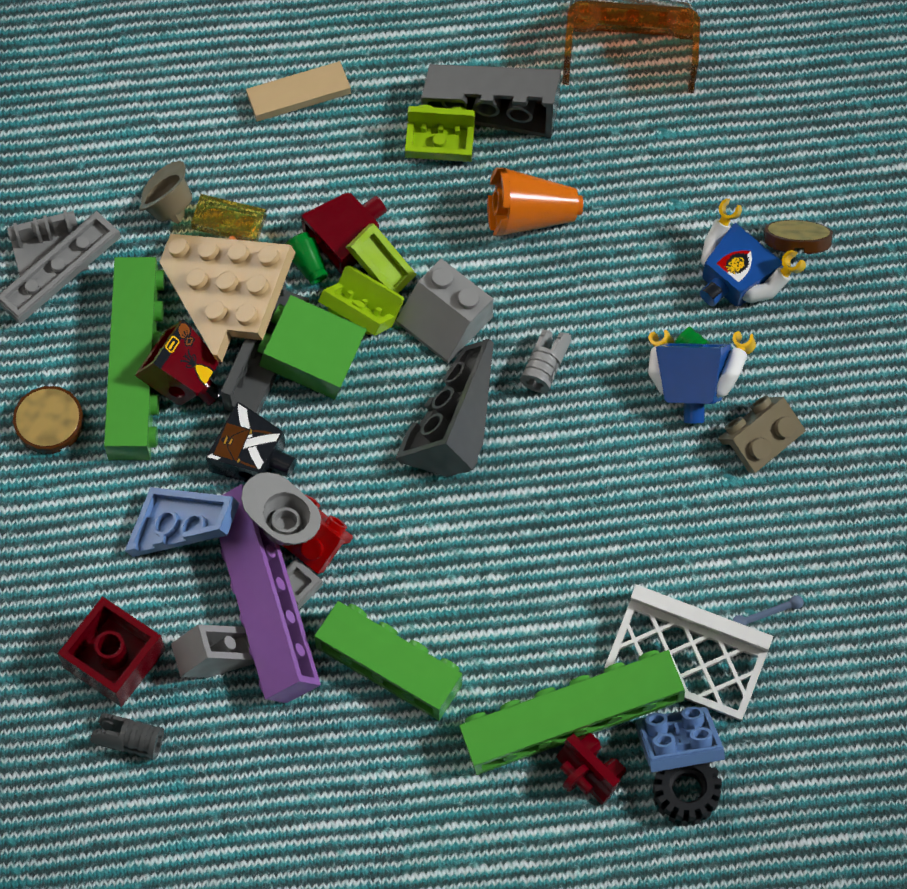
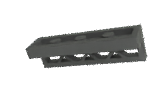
M284 282L266 333L272 335L276 324L271 323V320L279 303L285 306L290 295L308 303L309 298L286 291V283ZM245 338L221 390L224 410L232 412L237 402L258 415L260 414L277 376L276 373L259 366L263 354L257 352L262 340Z

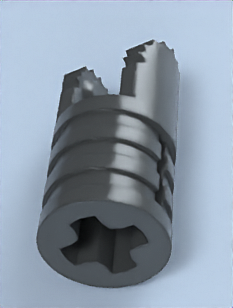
M107 713L101 714L98 723H100L99 725L103 729L99 728L93 731L90 738L91 743L121 752H128L133 755L137 754L141 757H148L152 760L158 757L164 738L163 727H155L151 724H143V722H135L132 719Z

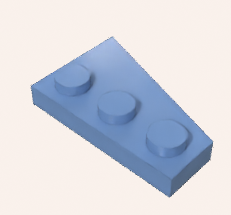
M150 487L125 552L135 557L227 536L240 503L232 496Z

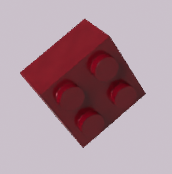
M102 596L57 654L64 669L122 707L166 649L160 634Z

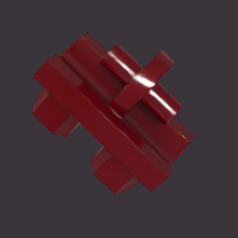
M591 732L579 738L573 733L565 740L564 747L556 756L563 764L560 769L568 776L562 786L567 792L572 791L576 787L585 795L590 792L603 805L612 796L626 772V768L617 759L611 758L603 764L596 757L602 747L600 741Z

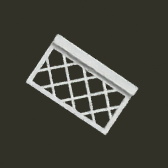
M636 584L604 668L615 664L619 650L633 644L640 657L643 653L638 642L657 634L664 650H669L685 689L684 699L742 721L774 636ZM634 612L649 616L655 629L635 637L630 626ZM656 620L662 621L667 624L659 627ZM672 627L683 629L689 642L669 650L662 632ZM628 631L631 640H628L623 643L626 632ZM690 632L701 637L693 640ZM706 640L717 642L723 655L704 663L696 645ZM725 646L736 650L728 653ZM691 647L700 666L680 674L672 655ZM743 652L757 657L753 671L738 676L730 659ZM726 660L734 679L715 687L707 668ZM702 671L710 689L696 695L688 691L683 678ZM750 678L745 690L741 681ZM737 684L743 697L739 709L736 710L723 705L718 691ZM713 694L716 702L704 697Z

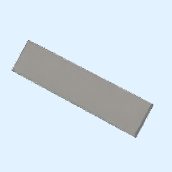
M94 212L0 293V306L21 324L120 239V231L99 212Z

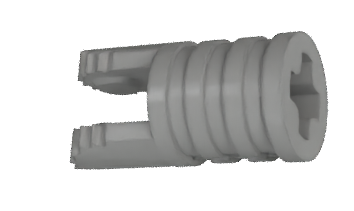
M542 330L528 360V364L520 377V381L525 387L539 393L549 391L554 376L571 342V335L569 333L560 332L553 343L552 332L550 330Z

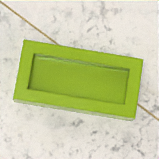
M374 223L368 224L346 246L347 250L371 278L396 293H399L417 275Z

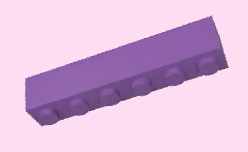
M240 484L223 494V496H232L240 504L228 535L219 537L222 547L221 555L226 562L231 579L230 586L237 599L240 621L247 634L250 645L249 653L255 662L258 672L260 690L266 700L288 703L321 686L280 546L270 541L264 534L263 529L245 512L241 501L244 485Z

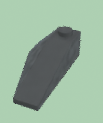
M490 339L465 346L443 377V382L446 384L443 390L435 398L430 397L424 405L428 412L420 424L413 422L407 430L396 455V459L400 463L445 477L473 470L478 462V455L484 442L494 345Z

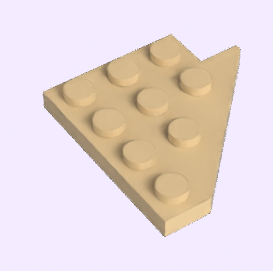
M170 234L159 262L217 362H223L232 337L263 340L295 251L289 244Z

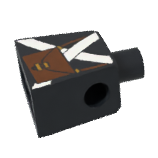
M237 402L206 456L210 472L247 482L248 479L256 474L271 473V471L290 477L296 466L297 458L283 452L286 445L285 437L279 428Z

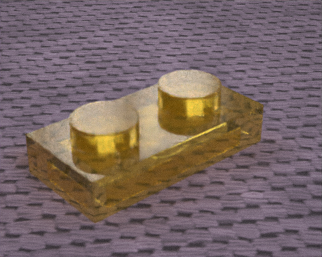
M201 194L191 226L193 230L227 238L233 235L237 240L258 242L267 216L266 209Z

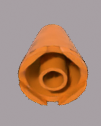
M496 167L493 170L489 185H495L493 195H488L487 216L490 230H495L494 236H504L574 222L577 215H581L583 212V197L578 195L576 188L507 168Z

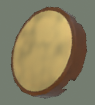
M781 220L766 225L764 239L769 247L778 251L787 252L790 250L795 251V248H804V253L815 254L824 252L831 247L833 232L830 228L811 221Z
M43 386L33 389L20 399L14 409L13 425L17 437L26 448L40 454H54L60 452V449L68 445L70 447L77 441L83 431L84 415L80 403L71 392L61 387Z

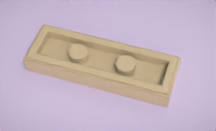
M338 61L247 88L246 93L255 119L258 122L351 94V88L342 64Z

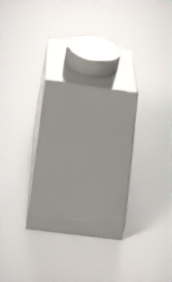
M198 624L171 643L180 677L209 678L255 664L249 653L250 645L244 627Z

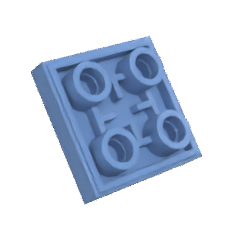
M692 706L685 708L683 711L668 714L652 713L645 718L635 720L636 731L651 773L725 760L724 747L707 707L699 708Z

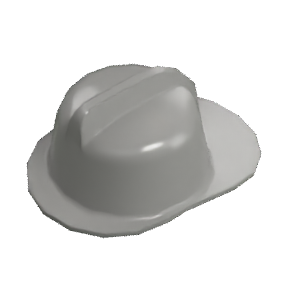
M270 472L259 473L248 479L244 485L241 496L243 508L248 516L263 529L264 534L270 541L284 546L296 545L307 542L318 532L321 523L318 507L286 478Z

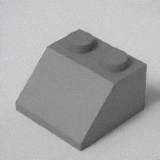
M441 258L417 282L397 317L396 323L448 364L493 318V298Z

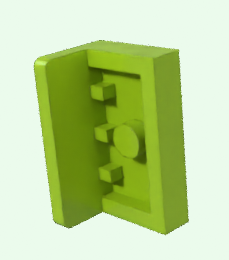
M430 105L408 106L405 158L472 162L475 129L474 110H467L463 107L435 108Z
M349 265L344 268L337 284L322 291L318 302L328 307L327 309L330 313L346 318L366 328L365 334L376 336L393 327L404 302V297Z

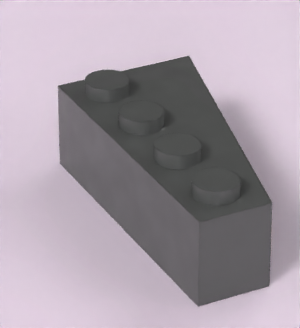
M429 64L421 96V105H430L435 108L463 107L467 110L475 111V125L551 138L559 106L561 69Z

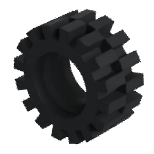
M711 762L656 772L652 793H654L653 801L655 806L659 805V812L662 816L667 814L669 821L675 823V820H680L681 825L686 826L690 821H693L695 825L700 823L702 818H705V820L709 818L712 811H715L721 795L722 781L721 778L718 779L717 777L719 773L717 768H711ZM682 776L693 777L701 786V795L691 802L678 799L672 788L674 781Z

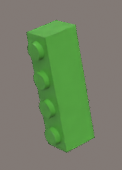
M337 601L314 635L316 648L440 721L462 687V673L459 672V667L446 658L438 660L428 654V649L415 640L408 642L397 636L398 632L387 623L379 622L377 624L368 619L367 614L354 604L346 606Z

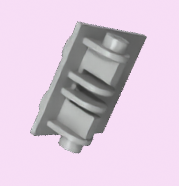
M64 210L62 214L50 217L44 215L42 219L37 220V218H33V221L18 225L13 223V226L7 228L20 276L78 227L74 211L67 212Z

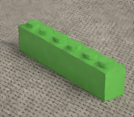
M115 257L104 441L108 460H151V448H157L158 429L157 426L152 425L153 416L159 415V395L154 394L152 387L135 376L162 336L161 332H157V321H163L164 307L163 301H158L159 291L165 290L164 270H159L156 257Z
M652 650L642 654L638 658L639 661L625 665L623 662L616 663L605 668L604 673L591 678L590 675L579 676L571 680L569 686L556 690L554 687L546 688L537 692L533 699L522 703L520 700L509 701L503 704L497 712L488 715L485 712H480L465 719V723L460 724L459 727L476 775L565 744V740L573 733L578 738L590 732L593 734L684 701L685 689L669 650L661 653L658 650Z

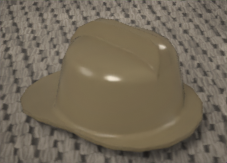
M171 162L149 179L142 192L140 211L146 210L160 222L171 219L176 224H179L185 215V208L193 199L191 190L185 180L186 167L184 162Z

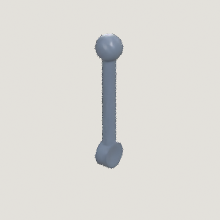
M794 595L788 602L747 617L737 615L733 618V621L747 626L749 623L790 608L800 609L804 601L801 596Z

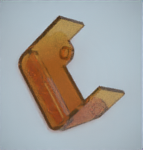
M664 0L570 1L567 14L563 85H569L573 32L606 31L665 35L690 40L687 93H694L699 61L700 17L693 5L687 2Z

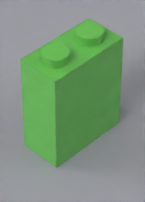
M290 295L286 305L284 306L279 303L273 315L271 323L276 324L272 335L265 333L257 352L263 354L259 366L335 400L367 329Z

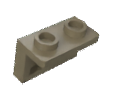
M763 396L750 406L752 411L744 417H738L725 426L726 432L718 438L722 445H731L749 473L759 471L806 431L784 397Z

